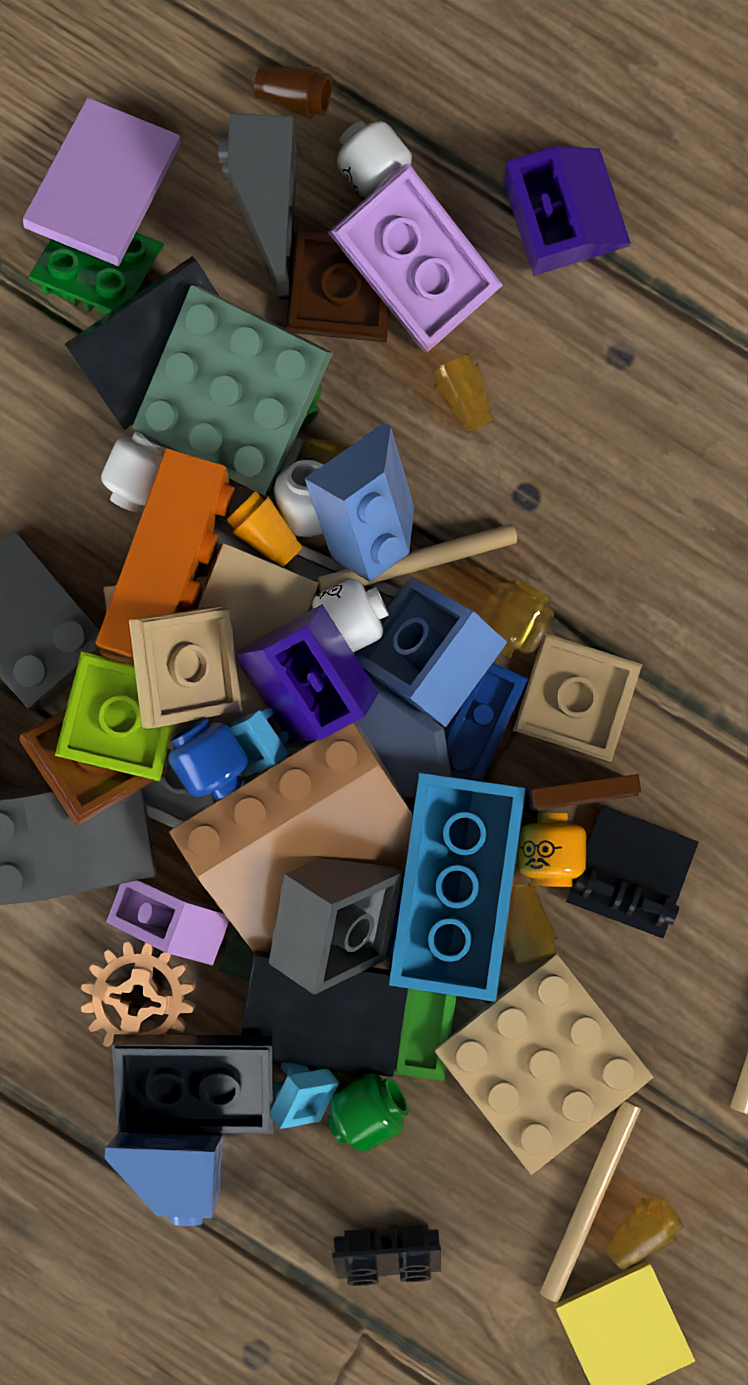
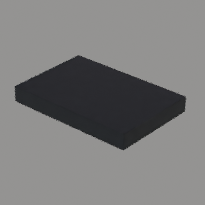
M193 256L65 343L71 355L124 430L134 424L191 285L200 286L219 296L200 264Z
M254 950L241 1035L273 1036V1061L393 1077L408 988L389 985L391 970L370 967L314 995L270 965L269 952Z
M114 1034L112 1056L117 1133L273 1134L274 1120L269 1115L274 1105L273 1036Z

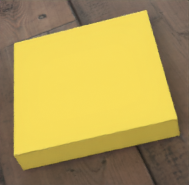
M648 1260L554 1304L590 1385H647L695 1362Z

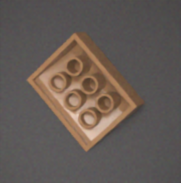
M356 721L321 740H314L280 761L277 765L272 766L246 782L229 795L217 800L170 830L169 833L198 880L253 952L255 950L270 953L273 942L272 933L276 925L281 898L280 889L286 873L321 858L396 867L404 871L406 869L414 811L399 790L362 727Z

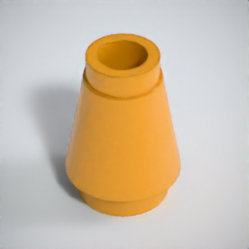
M256 491L226 519L235 529L232 534L272 562H275L279 567H284L303 548L269 496L264 500Z

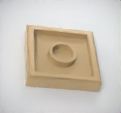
M214 606L129 620L142 728H157L242 711L230 606Z
M544 633L512 731L605 762H612L642 664Z

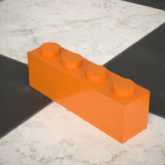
M166 448L96 640V645L103 656L134 664L129 620L195 609L201 590V583L196 582V578L201 564L209 565L212 561L218 542V535L213 533L219 515L224 517L228 515L234 498L235 487L230 486L226 466Z

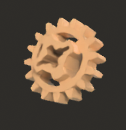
M132 940L124 943L123 955L121 956L112 947L106 950L104 956L108 965L105 966L98 962L91 964L89 970L97 977V980L84 982L81 986L82 991L92 995V1000L83 1004L81 1011L85 1013L94 1012L96 1015V1019L88 1027L90 1032L101 1028L108 1032L103 1042V1045L106 1047L112 1044L114 1034L171 1035L170 1028L183 1033L187 1023L179 1015L180 1013H192L195 1009L194 1003L184 999L185 994L195 989V982L181 981L180 976L188 968L186 962L173 967L169 962L172 954L163 952L160 956L154 954L155 947L148 943H145L142 951H137ZM135 963L131 976L126 980H108L119 967ZM156 968L167 978L172 991L161 987L155 977ZM137 985L143 986V995L151 998V1001H146L140 1009L134 1007V999L132 997L126 996V993H130ZM106 1004L115 1007L122 1018L121 1025L111 1017ZM152 1014H168L167 1019L159 1026L142 1031L145 1019Z

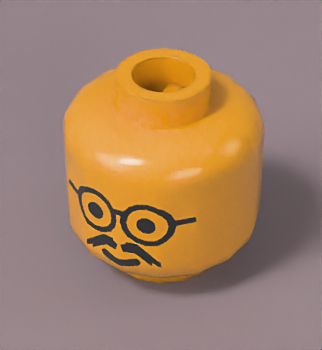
M537 813V823L526 824L520 829L518 869L521 875L531 878V886L573 887V879L578 878L586 871V832L584 828L577 824H568V813Z

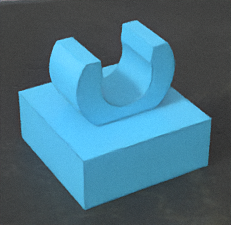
M271 708L261 711L257 710L227 723L247 755L248 764L242 772L245 777L277 765L289 754L284 747L289 734L286 730L276 734L267 721L274 714Z
M283 1062L281 1069L287 1075L285 1081L273 1083L274 1096L277 1099L269 1115L280 1129L320 1122L339 1085V1081L328 1068L309 1072L306 1065Z

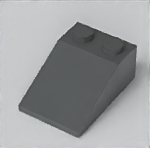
M230 113L229 132L220 131L219 164H223V180L231 181L235 200L279 299L289 300L297 168V145L293 116Z
M13 530L0 542V677L28 709L40 712L73 683L81 651L103 656L96 645L101 627L20 535Z
M48 784L0 789V905L42 901L155 877L156 868L144 788L77 827Z

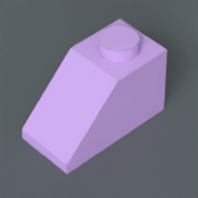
M137 880L120 884L106 923L166 953L213 965L223 941L229 919L223 912L202 902L149 882Z

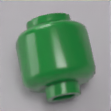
M371 1073L362 1076L334 1093L330 1103L332 1115L328 1116L327 1121L332 1135L340 1144L348 1143L354 1150L364 1153L401 1134L405 1124L404 1117L408 1115L409 1109L402 1090L393 1079H383L381 1076Z

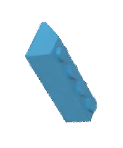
M419 773L389 981L390 986L496 1001L526 788Z

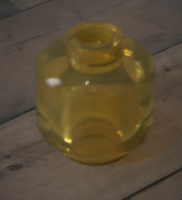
M514 578L511 584L507 582L498 583L478 615L507 641V644L500 653L511 658L515 649L528 654L534 652L554 618L552 608L547 605L551 597L517 578Z

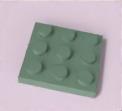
M191 285L132 428L177 452L226 466L230 479L263 496L271 495L275 479L286 462L333 352L200 286Z

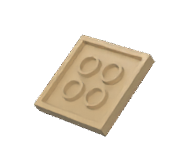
M555 952L497 997L495 1002L492 1001L453 1032L440 1046L438 1044L433 1048L434 1052L531 1175L654 1078Z

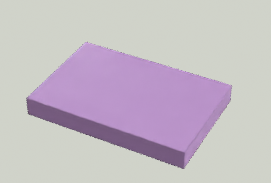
M87 98L23 217L24 228L119 266L180 147V135Z
M404 164L328 231L329 235L424 352L430 351L503 286L410 164Z

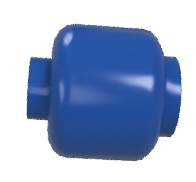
M203 718L191 724L171 739L174 747L169 753V763L191 796L202 797L211 793L215 800H219L242 785L238 775L246 768L248 758L226 723L221 721L210 723L207 718Z

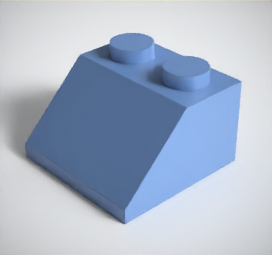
M383 423L305 478L332 560L369 582L409 554L415 508L391 426Z
M410 576L388 606L389 616L380 619L383 626L381 639L355 651L354 655L365 672L419 711L446 727L507 644V641L474 611Z
M117 1133L105 1147V1159L156 1216L170 1217V1223L178 1226H197L202 1224L203 1218H212L220 1199L223 1135Z

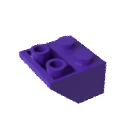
M555 146L506 162L503 184L533 276L631 245L600 148Z
M323 604L235 652L236 660L266 706L273 710V716L283 731L286 730L289 734L288 739L290 742L321 740L364 718L379 693Z

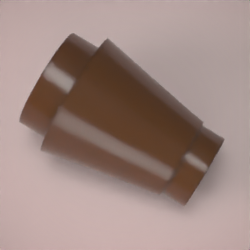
M260 67L258 69L254 82V95L256 98L264 99L269 103L309 119L314 114L324 116L328 110L332 94V77L330 74L321 73L319 67Z

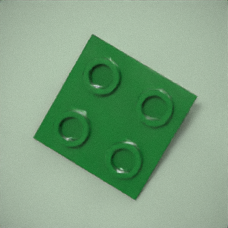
M136 232L119 266H116L51 239L30 272L28 279L41 286L42 293L49 295L52 293L70 300V304L74 306L83 301L84 310L91 312L94 307H97V312L107 315L138 293L163 249L164 243Z

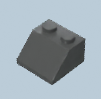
M321 858L286 873L280 889L281 898L276 925L272 933L273 942L269 964L315 995L386 959L404 872L396 867Z

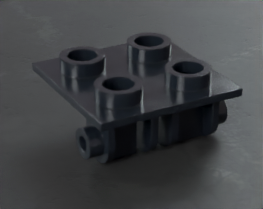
M601 805L586 845V871L574 879L573 887L569 891L566 902L663 939L668 925H673L679 911V906L676 903L699 842Z
M428 1224L402 1227L403 1248H398L396 1227H391V1249H382L381 1228H375L377 1250H372L370 1229L344 1230V1236L334 1237L335 1253H332V1259L337 1279L347 1278V1284L350 1286L374 1285L379 1283V1276L400 1275V1281L422 1282L432 1278L431 1272H441L439 1230H428Z

